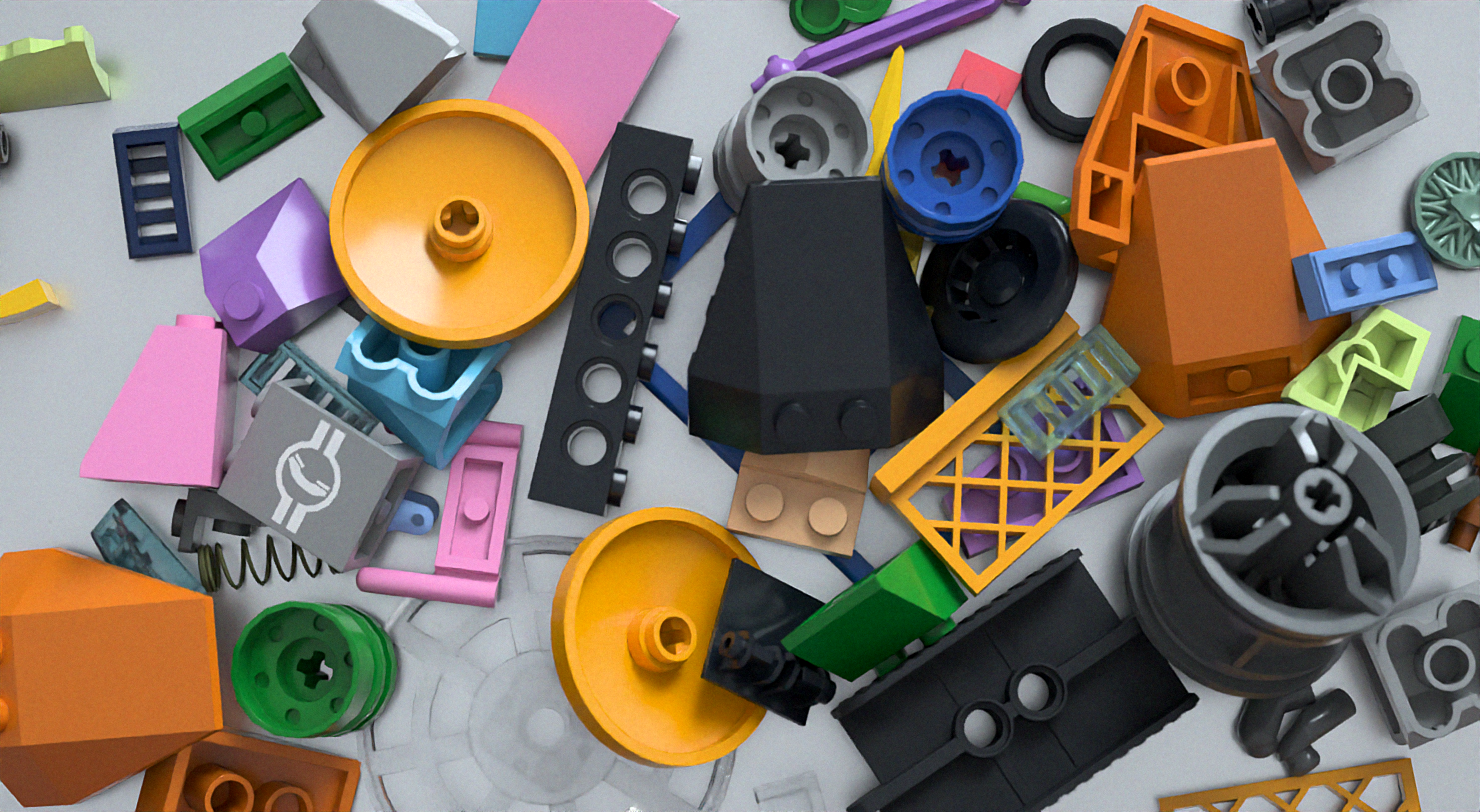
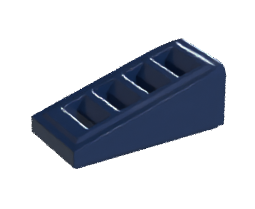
M179 122L115 129L112 133L129 259L193 252L184 154ZM165 144L166 156L133 159L132 148ZM169 170L170 181L136 185V173ZM172 196L173 207L138 210L139 199ZM176 222L177 233L141 237L140 225Z

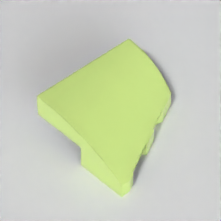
M83 25L64 28L63 40L52 41L28 37L0 46V113L111 100L108 74L96 63L94 37Z
M1381 305L1373 306L1287 384L1280 398L1286 404L1309 407L1334 416L1361 433L1386 420L1396 392L1410 391L1431 332Z

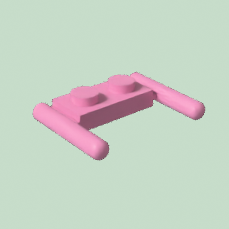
M482 420L452 458L434 564V575L365 566L356 575L357 588L367 593L495 609L524 426ZM384 425V429L387 433L395 435L391 430H389Z

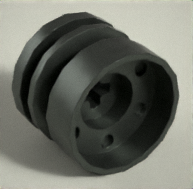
M1434 392L1421 396L1388 412L1385 421L1361 432L1390 460L1407 486L1418 516L1420 536L1449 522L1458 515V512L1467 503L1480 496L1479 476L1474 475L1451 485L1446 477L1470 462L1467 453H1456L1436 459L1431 448L1445 439L1454 430Z

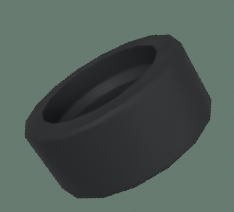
M1096 18L1069 19L1049 28L1032 46L1021 72L1023 75L1021 78L1022 99L1031 118L1049 135L1070 143L1084 142L1094 119V116L1076 118L1068 115L1051 102L1045 89V72L1050 60L1061 49L1073 44H1090L1103 49L1116 63L1126 37L1117 26Z

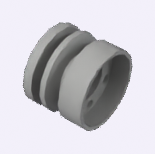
M793 70L770 79L720 129L712 152L714 179L725 202L738 213L748 182L864 176L867 173L874 152L872 123L861 100L841 81L818 71Z

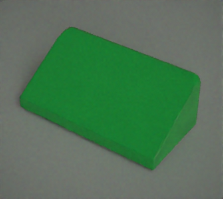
M281 52L182 112L177 117L182 132L215 181L318 119L323 113L286 53Z

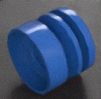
M963 89L933 91L911 103L893 125L879 170V176L896 223L914 237L940 245L967 242L989 230L1006 209L1010 198L1018 186L1024 164L1021 135L1009 114L985 95ZM945 162L949 171L960 170L961 173L955 186H950L946 178H934L940 163Z

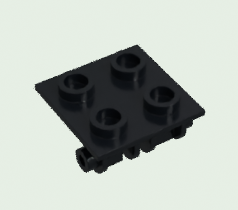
M737 558L732 559L700 678L795 724L805 726L810 707L819 703L823 705L828 704L836 693V683L831 680L828 671L788 652L781 643V640L825 603Z

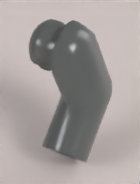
M1310 685L1293 694L1277 698L1247 699L1237 731L1238 739L1244 745V750L1249 756L1263 759L1271 756L1277 750L1279 742L1276 737L1279 733L1284 714L1316 702L1312 686Z

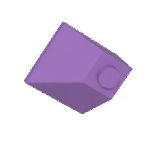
M300 177L199 249L205 295L236 346L267 355L351 295L336 265L331 245L329 219L305 180Z

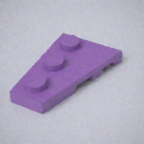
M1087 369L1062 394L1092 396L1093 374ZM1056 405L1055 438L1091 440L1092 407ZM1046 406L1014 436L1045 437ZM1101 408L1100 441L1127 443L1112 410ZM1009 446L1008 480L1044 482L1045 449ZM1000 447L966 477L999 479ZM1054 449L1053 483L1082 484L1090 476V451ZM1100 452L1099 467L1115 453ZM1134 457L1128 460L1065 518L1141 487L1145 480ZM962 488L960 522L997 524L998 490ZM953 489L941 501L949 521H952ZM1007 491L1006 525L1035 526L1043 518L1044 493ZM1053 494V509L1068 495ZM960 533V546L967 560L996 548L997 535ZM1006 535V543L1021 538L1022 536Z

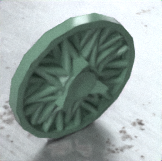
M1453 152L1431 163L1416 180L1410 200L1412 225L1422 245L1439 261L1460 269L1480 268V153Z

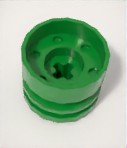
M287 601L265 608L245 625L233 649L230 677L238 704L252 723L272 735L298 739L341 737L365 729L384 712L395 690L397 660L391 638L376 618L357 607L333 603ZM323 660L324 665L333 669L330 680H328V675L325 672L320 671V665Z

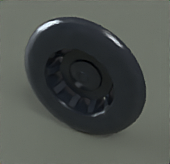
M1010 198L1006 209L991 228L971 240L942 245L936 243L924 265L919 289L941 351L965 363L994 364L1014 358L1035 346L1059 322L1072 299L1078 278L1079 257L1069 232V226L1065 220L1050 207L1036 201L1021 198ZM1012 245L1011 249H1006L1007 246ZM969 299V304L965 305V301Z

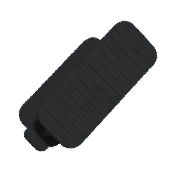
M1071 549L1062 556L1043 565L1042 569L1025 577L1024 581L1009 588L1008 592L991 600L990 604L979 608L972 616L957 623L956 627L931 645L923 646L922 650L911 654L907 660L896 666L893 670L879 678L877 677L872 681L873 683L856 691L855 695L840 702L839 706L830 712L834 719H838L880 782V785L849 805L846 811L1040 812L1046 807L1054 805L1062 796L1073 792L1081 783H1086L1092 779L1093 775L1111 766V763L1116 759H1121L1127 755L1128 751L1146 742V739L1151 735H1156L1162 731L1163 727L1181 718L1183 713L1197 706L1196 703L1200 699L1195 692L1189 693L1169 662L1147 638L1134 613L1120 620L1079 559L1083 555L1080 549ZM1028 674H1035L1041 677L1048 686V700L1044 707L1038 711L1026 708L1018 696L1019 684ZM975 710L987 712L993 718L996 725L994 739L983 748L973 745L965 735V721Z

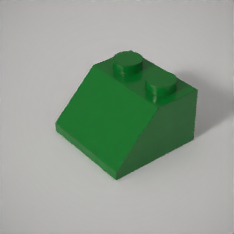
M920 538L830 599L783 638L781 643L788 652L849 682H853L871 669L879 678L893 670L910 656L904 647L919 638L923 645L927 647L951 631L957 625L951 615L968 600V597L943 562Z

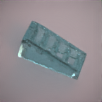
M1097 324L1005 404L996 415L1034 458L1040 462L1131 386L1140 375L1141 369L1101 324ZM1089 353L1113 377L1110 382H1107L1086 358ZM1071 368L1095 394L1089 400L1084 397L1065 375ZM1050 386L1055 389L1074 411L1069 418L1061 412L1044 392ZM1031 402L1055 428L1048 436L1024 411V408Z
M290 339L267 355L259 353L238 378L242 384L258 396L275 373L290 358L296 364L282 380L295 378L305 380L310 375L314 381L305 395L307 399L318 405L329 392L334 398L324 409L339 419L349 410L342 421L366 436H369L380 422L379 419L347 391L345 385Z
M123 498L111 506L91 531L90 535L105 562L192 591L207 594L206 589Z

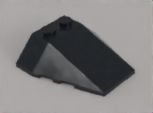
M880 176L748 182L724 255L725 264L714 296L711 295L705 313V325L696 352H692L687 368L689 435L759 455L891 448L925 430L944 413V358Z

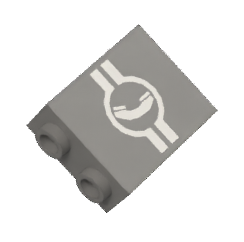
M302 378L273 381L272 384L266 386L259 393L253 403L251 417L254 420L244 440L239 441L225 459L223 472L226 473V476L217 494L341 573L369 566L424 459V455L405 442L382 446L310 401L305 395L311 384Z

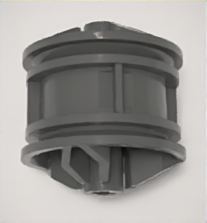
M1264 404L1249 407L1229 415L1213 426L1190 454L1182 476L1160 489L1145 504L1135 518L1128 534L1124 552V580L1129 603L1140 627L1152 645L1167 661L1187 677L1217 692L1236 697L1267 699L1290 695L1305 689L1319 680L1340 659L1352 636L1378 624L1403 600L1411 587L1419 563L1421 543L1418 516L1407 486L1396 468L1373 442L1349 424L1322 411L1293 404Z

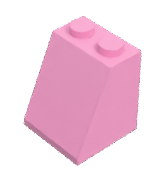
M180 314L176 315L175 326H156L82 460L79 477L107 482L209 489L220 488L226 476V473L223 472V465L227 455L233 448L240 347L236 346L230 334L224 330L225 326L222 322L215 321L214 317Z

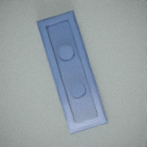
M1415 230L1312 252L1292 259L1309 322L1439 290L1429 251L1422 245Z

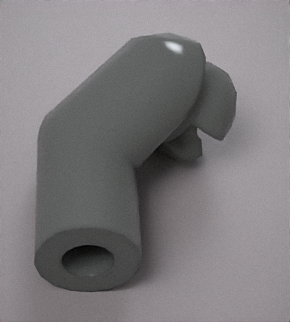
M1336 688L1303 710L1280 739L1277 747V758L1279 762H1285L1287 770L1292 776L1300 777L1316 768L1320 763V755L1311 744L1356 714V706L1349 694L1341 688Z

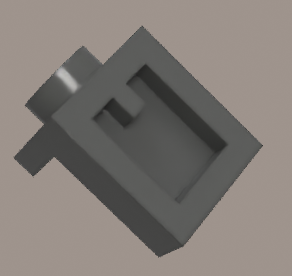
M189 488L187 500L179 498L176 502L172 517L171 536L180 538L179 552L193 554L198 553V547L202 544L206 518L214 519L212 531L250 537L252 526H268L217 494L218 491Z

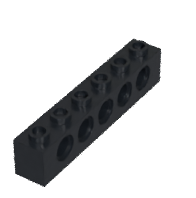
M619 121L617 123L527 499L605 518L608 505L621 506L629 472L627 469L618 467L623 442L635 445L644 407L633 405L638 380L650 382L659 345L648 343L653 317L662 320L666 318L673 289V282L662 280L668 255L680 258L688 220L677 218L683 193L695 196L703 158L692 156L694 141L691 138ZM654 182L665 190L666 200L660 210L652 214H642L632 208L629 198L632 190L638 184ZM630 243L643 245L651 254L649 268L643 274L635 277L621 274L615 268L614 263L619 249ZM623 305L635 313L636 326L633 332L626 338L618 340L608 338L600 330L601 316L609 307ZM599 367L612 368L621 377V388L618 395L608 402H596L590 399L585 391L587 376ZM584 429L599 431L606 441L604 456L593 465L578 464L570 453L572 438Z

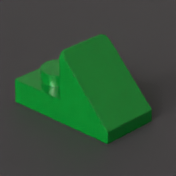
M1461 315L1457 317L1432 392L1435 393L1454 429L1439 444L1472 456L1476 455L1480 447V321Z

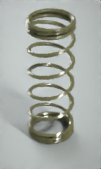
M268 534L266 536V571L264 580L261 581L253 566L246 540L242 538L240 578L238 585H235L228 572L220 543L216 542L215 563L211 546L208 543L206 545L201 544L198 547L199 574L202 587L207 594L217 593L220 590V563L231 587L238 590L244 581L246 560L253 578L261 586H264L269 579L271 553L279 574L287 582H290L295 574L297 550L306 572L312 578L317 577L319 574L322 560L317 557L316 570L313 574L307 564L302 547L292 542L291 571L287 578L280 565L272 536ZM328 565L329 570L333 575H335L336 573H341L332 566Z

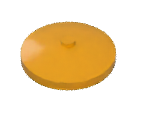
M446 99L417 105L396 114L384 121L358 144L343 165L336 180L329 211V230L336 265L344 284L360 307L376 322L389 331L418 344L444 349H474L499 344L527 332L546 319L566 298L578 279L589 242V205L583 179L575 162L559 140L544 126L527 115L501 104L475 99Z
M653 507L619 516L599 526L578 545L570 556L561 573L552 603L550 637L553 660L561 687L575 714L587 730L611 751L627 760L652 768H684L721 758L746 741L757 729L768 711L700 678L732 559L737 558L759 570L761 569L750 552L733 534L710 518L696 512L673 507Z

